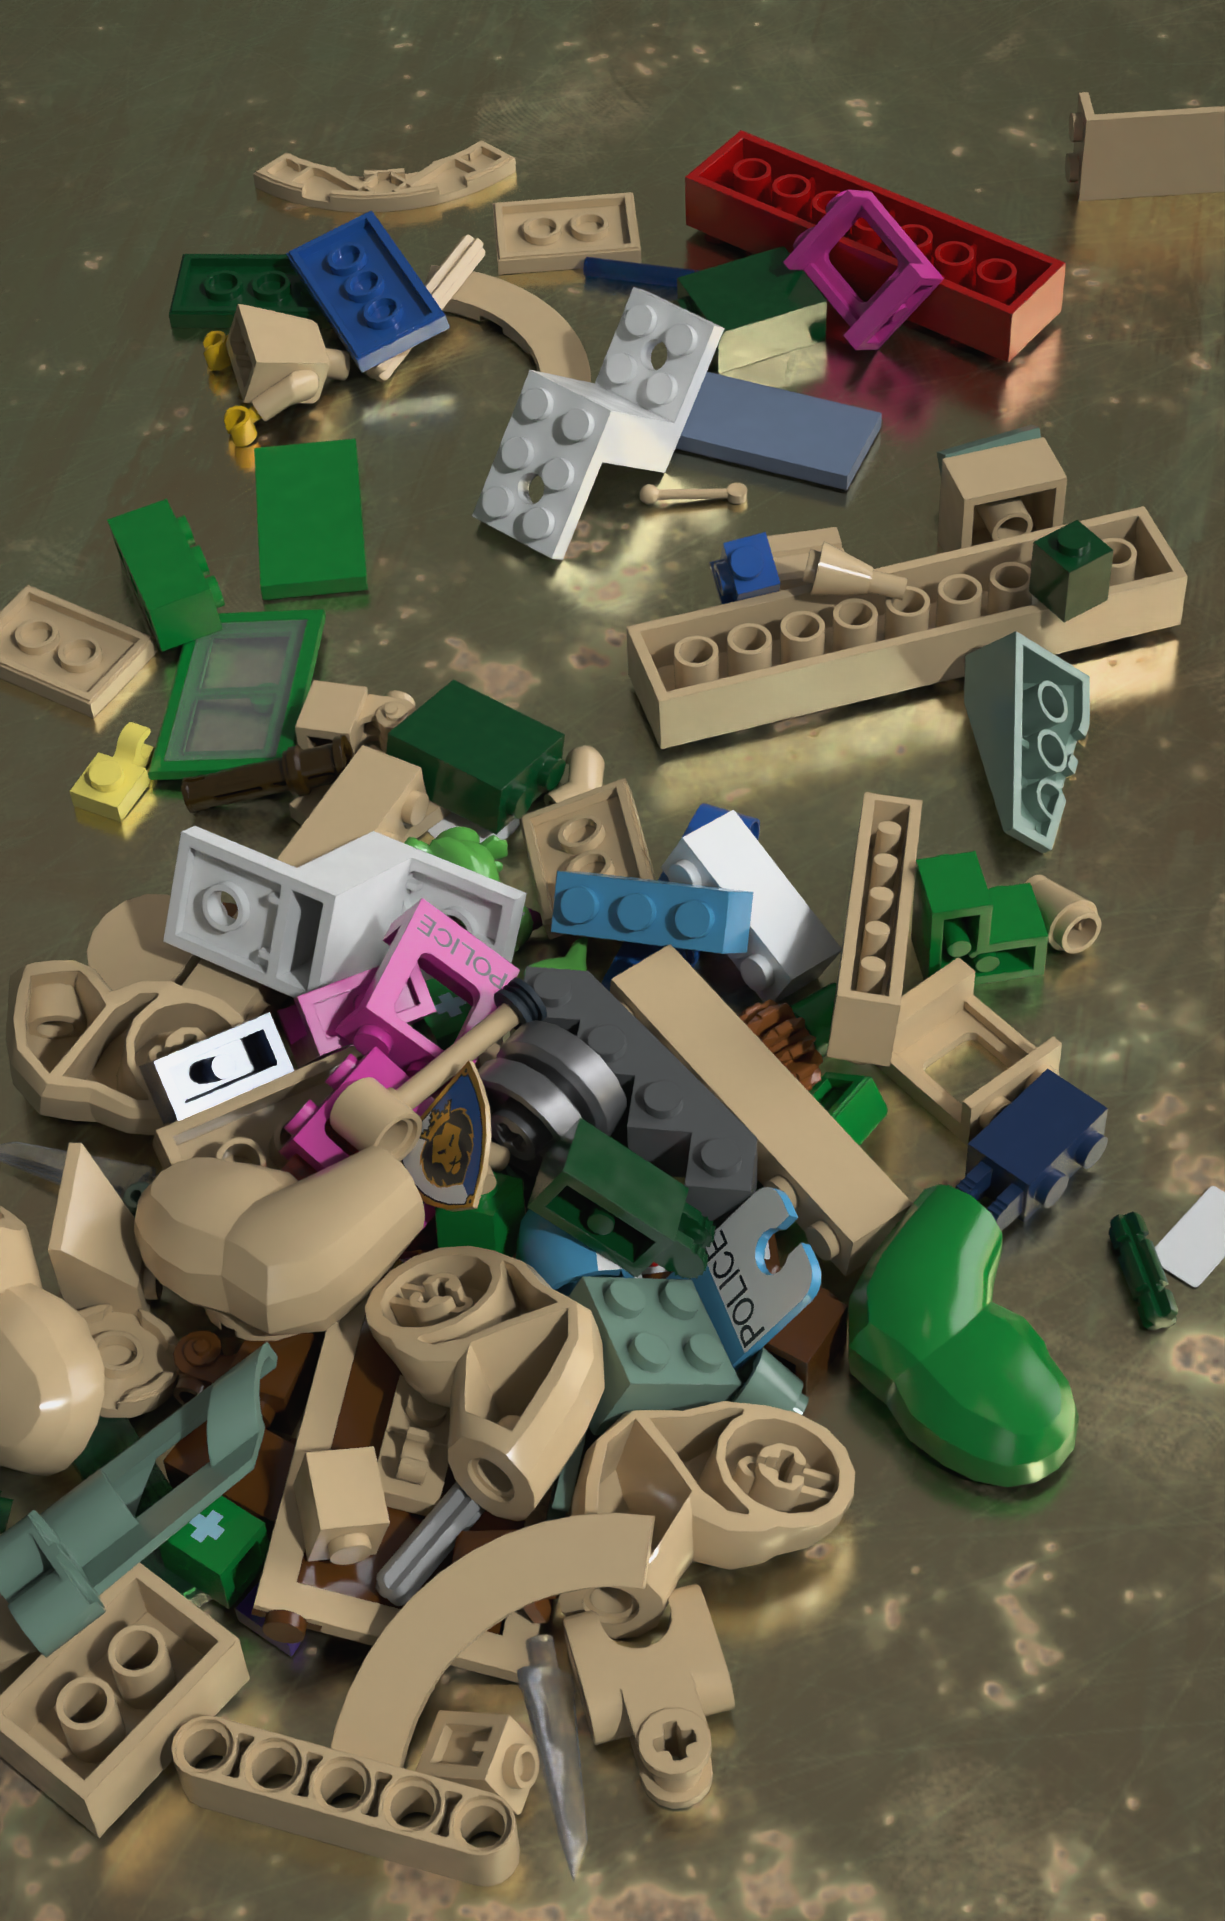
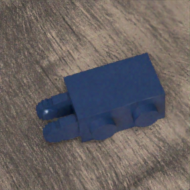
M1047 1068L968 1143L965 1178L960 1180V1183L955 1188L972 1195L978 1202L985 1196L994 1201L987 1210L994 1217L1001 1232L1016 1218L1025 1223L1042 1205L1046 1208L1054 1205L1065 1191L1068 1180L1081 1167L1089 1169L1100 1159L1108 1143V1138L1104 1136L1108 1108Z

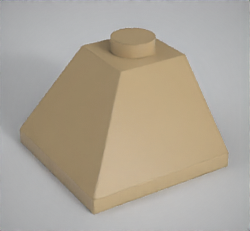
M69 1143L48 1245V1253L62 1298L77 1311L98 1304H110L115 1312L134 1314L139 1309L149 1312L151 1300H160L163 1284L159 1282L143 1262L135 1239V1218L82 1143Z

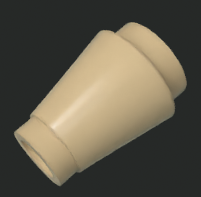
M1035 875L1025 882L1031 883L1048 933V942L1054 949L1065 950L1068 953L1075 954L1084 951L1094 943L1102 925L1094 903L1049 880L1044 875Z

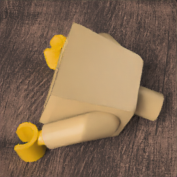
M237 305L228 335L222 331H211L207 333L203 341L205 348L203 355L208 368L216 371L232 364L243 402L253 403V406L249 409L244 406H233L225 412V427L228 434L231 435L234 445L237 447L247 446L256 439L255 422L261 418L267 422L287 407L297 403L316 402L320 398L326 378L345 380L350 370L349 352L325 348L318 324L313 320L249 305Z

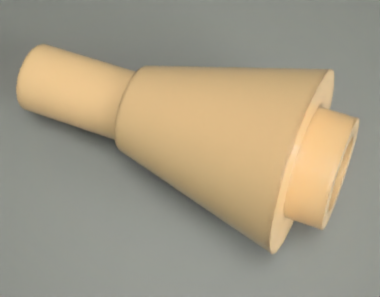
M824 541L821 552L810 549L802 582L813 584L810 595H863L870 592L903 600L908 578L875 571L872 566Z

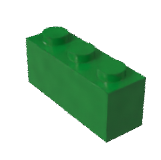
M164 499L107 519L120 561L162 652L223 630L217 608L225 606L224 598L215 576H209L210 571L200 545L195 543L185 515L176 518L168 500Z

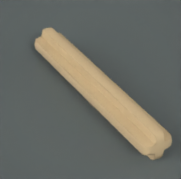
M470 235L463 236L426 282L425 287L441 309L446 306L485 256L484 243L479 238L474 239ZM412 348L367 370L365 374L370 379H376L380 383L387 381Z

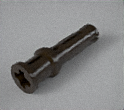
M345 735L334 737L331 744L304 750L299 745L288 747L287 751H283L282 757L225 769L206 775L183 778L184 783L181 785L183 799L188 811L196 813L216 806L233 804L287 791L298 796L309 795L312 788L333 784L354 757V752Z

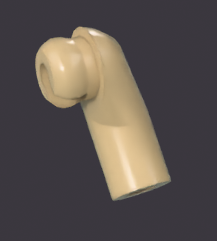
M584 745L574 748L568 753L565 762L569 764L568 782L544 796L546 807L603 786L605 764L601 754L595 748Z

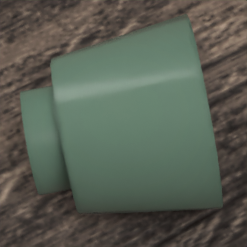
M762 1347L737 1371L736 1374L741 1386L729 1402L766 1405L803 1415L809 1402V1397L801 1393L803 1381Z

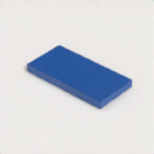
M369 211L286 253L292 268L362 373L450 328L446 315L373 211Z

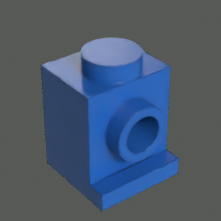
M766 532L723 543L720 560L712 561L709 564L721 605L777 592L780 589L781 583Z

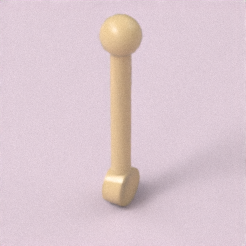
M732 483L727 488L657 489L654 485L647 484L640 489L639 498L641 502L647 505L654 504L657 500L727 499L730 503L742 504L747 500L748 489L742 483Z

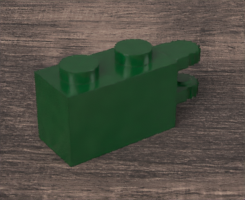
M579 1118L544 1155L527 1206L533 1212L635 1277H638L655 1262L667 1271L675 1272V1276L679 1275L682 1279L684 1277L689 1280L691 1278L697 1279L699 1275H703V1272L706 1271L708 1254L705 1253V1248L710 1247L711 1243H713L716 1233V1226H713V1221H710L708 1216H702V1212L685 1202L689 1191L688 1187L582 1118Z

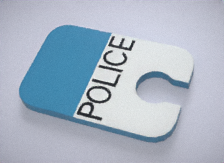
M764 1187L756 1191L715 1230L713 1243H711L710 1247L705 1248V1253L708 1254L706 1271L703 1272V1275H699L697 1279L691 1278L735 1372L812 1302L818 1294L821 1285L820 1265L810 1244L800 1243L788 1255L782 1269L774 1275L766 1268L764 1256L768 1240L774 1233L779 1230H786L798 1219L788 1195L776 1188ZM672 1272L666 1279H682V1277L679 1275L675 1276V1272Z

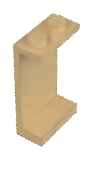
M1089 92L1079 93L1077 113H1070L1069 137L1070 141L1074 142L1073 153H1067L1065 158L1067 182H1074L1078 201L1225 192V106L1094 114Z

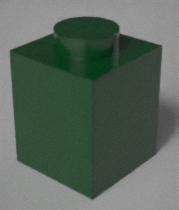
M1075 520L1033 542L1029 592L1065 623L1108 600L1114 550L1079 520Z

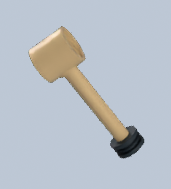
M520 978L512 979L508 985H505L503 989L494 994L496 1010L398 1089L385 1088L376 1079L371 1077L359 1079L349 1085L333 1105L330 1114L331 1127L359 1152L374 1145L387 1149L399 1161L403 1160L412 1151L422 1132V1120L413 1109L453 1078L468 1060H475L513 1028L517 1030L522 1024L527 1022L543 1021L547 1017V1010L543 1001L525 981Z

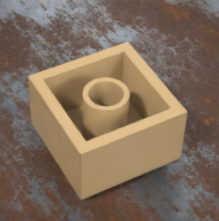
M1041 437L942 459L937 540L944 553L1063 525L1067 476L1046 439Z

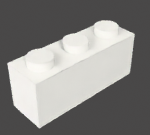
M734 810L682 837L660 867L670 882L754 892L747 953L726 954L740 970L745 983L752 990L756 991L763 1002L772 999L777 1003L816 980L841 952L842 948Z

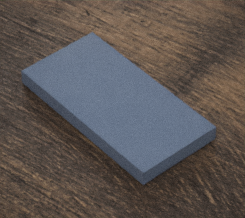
M706 372L676 449L847 490L881 428L882 413Z

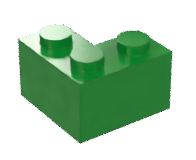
M976 851L942 854L930 858L916 859L911 940L923 980H926L958 957L975 970L974 985L1044 975L1048 933L1031 883L995 886L988 889Z

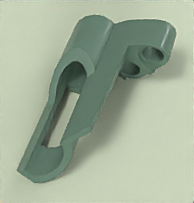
M268 1342L260 1346L41 1514H38L35 1510L31 1511L0 1535V1594L9 1603L8 1608L21 1629L46 1658L103 1615L106 1609L99 1597L100 1594L254 1469L265 1431L260 1408V1379L276 1368L278 1356ZM207 1420V1443L210 1462L135 1518L141 1496L156 1459Z

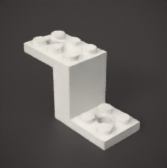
M633 287L595 383L529 370L472 516L551 559L563 560L602 462L662 473L666 472L725 328L650 292ZM663 342L667 348V360L660 369L655 370L651 363V353L657 344ZM539 475L544 482V493L542 498L534 504L529 496V486L532 480Z
M193 826L182 831L180 835L163 942L296 998L302 994L380 966L390 947L382 940L391 923L421 898L425 899L446 916L450 917L451 915L459 918L469 933L512 964L527 893L375 831L296 868L207 830ZM222 891L230 894L235 900L238 907L237 919L230 917L225 906L221 903ZM420 968L424 979L429 980L433 978Z

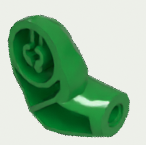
M938 1184L924 1189L869 1259L849 1297V1369L871 1393L888 1406L908 1439L942 1465L974 1481L992 1485L1012 1487L1036 1483L1058 1470L1074 1449L1079 1415L1068 1380L1050 1357L1044 1340L1024 1317L992 1302L993 1287L1002 1254V1232L994 1217L972 1195L950 1185Z

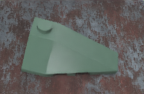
M1015 631L965 655L964 704L1004 832L1043 854L1052 850L1066 804L1062 791L1066 777L1075 774L1078 760L1073 755L1078 740L1086 737L1090 725V676Z

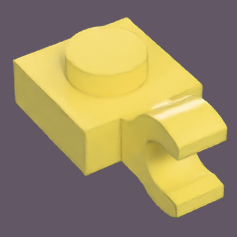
M129 722L119 735L113 757L100 752L97 753L69 791L73 806L122 823L150 784L145 767L151 762L155 747L144 744V741L151 733L150 728Z

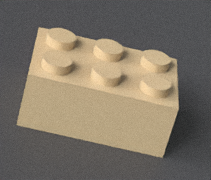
M140 1562L99 1596L106 1609L103 1615L47 1658L41 1654L0 1695V1756L98 1838L106 1832L174 1760L171 1748L174 1736L180 1727L197 1717L215 1716L250 1680L239 1638Z

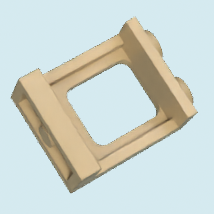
M958 957L902 996L890 1067L875 1066L968 1146V1143L1047 1068L1060 1076L1059 1065L1062 1043L1053 1036L1039 1047H1035L973 995L975 970ZM973 1040L980 1043L1007 1066L1008 1069L967 1097L961 1104L926 1074L924 1070L964 1041Z

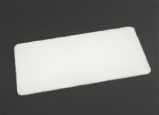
M1216 1186L1209 1187L1155 1246L1162 1268L1194 1288L1198 1287L1225 1257V1192Z

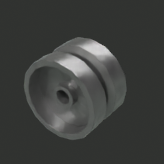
M539 1020L522 1024L502 1044L496 1059L486 1061L478 1069L490 1105L491 1141L508 1148L510 1151L508 1166L517 1174L534 1183L536 1182L544 1155L579 1118L590 1123L606 1135L611 1136L628 1115L626 1096L621 1085L600 1055L579 1037L555 1024Z

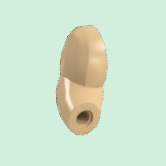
M75 960L34 962L25 965L11 974L9 980L6 1047L12 1082L40 1115L73 1121L98 1122L130 1134L155 1135L156 1130L172 1123L163 1124L139 1066L245 1021L223 999L200 990L185 988L172 981L142 980L112 990L96 969Z
M374 1145L300 1181L295 1179L289 1172L255 1164L229 1162L213 1157H201L177 1162L156 1176L138 1200L134 1220V1233L136 1244L145 1266L161 1284L195 1306L234 1315L243 1322L256 1327L270 1336L326 1331L360 1305L424 1228L425 1211L422 1197L405 1166L387 1149Z
M473 1246L442 1247L414 1256L391 1270L372 1289L365 1305L367 1323L372 1336L397 1365L407 1383L430 1403L450 1407L448 1462L454 1478L460 1487L476 1504L491 1514L514 1521L525 1520L552 1486L581 1443L605 1389L603 1343L598 1326L591 1310L570 1297L553 1290L532 1266L494 1250Z

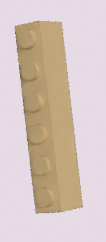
M362 745L278 856L277 860L298 868L372 831L401 842L412 826H417L421 823L428 809L429 797L425 790L422 768ZM238 911L233 916L234 919H237ZM203 958L181 985L185 988L200 990L223 999L243 1017L244 1021L269 1012L274 1021L277 1011L289 997L284 993Z
M864 792L827 1057L843 1059L859 1065L875 1064L890 1067L902 999L922 800Z
M671 944L611 979L610 993L757 1137V1180L764 1187L776 1188L788 1195L798 1216L796 1223L805 1231L807 1240L814 1252L823 1260H831L845 1277L867 1263L913 1204L909 1198Z

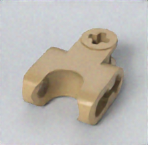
M696 1583L673 1590L668 1598L671 1608L668 1624L669 1630L658 1642L646 1648H629L618 1645L608 1637L602 1627L598 1613L592 1610L564 1617L563 1621L566 1650L594 1745L628 1737L642 1786L648 1797L658 1805L671 1809L688 1808L700 1802L709 1792L713 1781L712 1760L710 1756L712 1744L711 1733L705 1716L735 1708L734 1694L725 1658L701 1586ZM672 1756H679L680 1760L673 1761Z

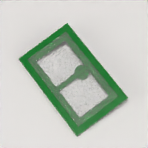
M324 609L218 613L223 630L183 644L148 771L149 779L174 780L215 773L225 769L282 757L283 751H287L288 747L296 746L298 743L295 725L310 690L326 620Z

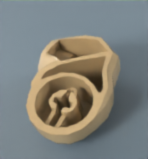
M0 1206V1466L33 1475L50 1476L70 1466L84 1451L95 1430L105 1395V1367L98 1346L92 1338L88 1322L70 1303L43 1290L27 1226L11 1212Z
M722 1401L684 1411L633 1410L624 1413L586 1451L572 1497L569 1517L603 1513L655 1516L646 1588L601 1587L559 1594L561 1612L567 1617L592 1610L598 1613L602 1627L609 1638L639 1637L658 1625L668 1604L669 1596L693 1561L732 1570L762 1564L776 1555L811 1547L833 1531L849 1508L854 1496L855 1470L846 1448L822 1425L799 1413L766 1405Z

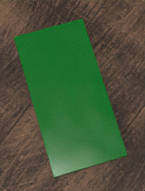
M356 438L254 448L262 600L368 590Z

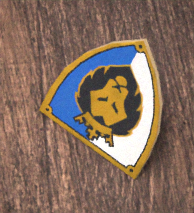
M468 1060L420 1117L422 1120L420 1138L412 1151L400 1161L412 1176L422 1200L426 1204L452 1212L478 1209L481 1195L491 1192L497 1184L492 1170L496 1172L503 1171L510 1160L509 1149L491 1141L490 1105L474 1062Z

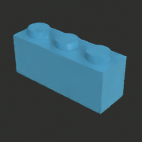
M557 871L551 932L658 946L671 944L674 948L721 954L747 953L754 892L590 872Z

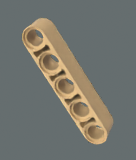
M201 1716L191 1719L181 1726L174 1736L171 1750L183 1791L192 1803L202 1808L476 1886L490 1887L504 1882L514 1873L519 1864L520 1847L513 1809L504 1798L494 1793L216 1716ZM211 1755L224 1757L213 1768L206 1770L194 1768L204 1757ZM277 1774L293 1776L282 1787L275 1789L262 1787L263 1783L271 1776ZM357 1793L361 1795L360 1800L350 1807L335 1808L330 1805L332 1800L341 1794ZM413 1812H425L431 1815L429 1821L419 1827L407 1828L398 1824L403 1817ZM484 1831L495 1832L502 1836L498 1842L486 1848L474 1847L468 1844L470 1838Z

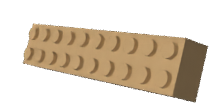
M1142 506L1080 521L1114 550L1108 600L1065 623L1029 592L1033 542L1065 526L1061 525L873 569L908 578L903 600L870 592L863 595H810L813 584H808L627 626L628 675L660 749H665L964 677L965 655L1015 631L1056 655L1181 625L1188 576L1148 511Z

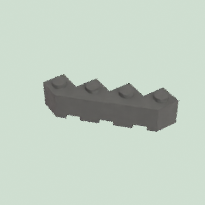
M526 966L524 981L539 995L547 1010V1017L543 1022L558 1025L579 1037L600 1055L617 1077L627 1101L628 1115L624 1121H628V1149L671 1177L685 1178V1186L689 1188L685 1202L702 1212V1216H708V1219L713 1221V1226H716L715 1230L719 1228L757 1190V1137L589 971Z

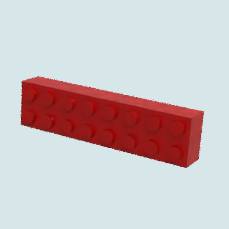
M740 130L685 176L686 225L752 254L762 253L785 246L791 254L794 251L793 244L798 236L805 230L818 224L826 215L825 208L827 204L837 194L847 190L871 191L944 278L906 320L917 323L1009 363L1062 310L1065 262ZM864 218L858 219L829 253L831 264L859 298L865 302L876 293L898 267L897 257Z

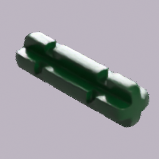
M1133 1211L1125 1215L1118 1214L1110 1220L1111 1227L1108 1234L1114 1250L1121 1253L1118 1260L1133 1300L1140 1303L1137 1311L1143 1326L1150 1331L1173 1326L1177 1321L1176 1315L1179 1309L1173 1293L1169 1289H1165V1286L1169 1283L1153 1242L1150 1239H1146L1149 1231L1143 1217Z

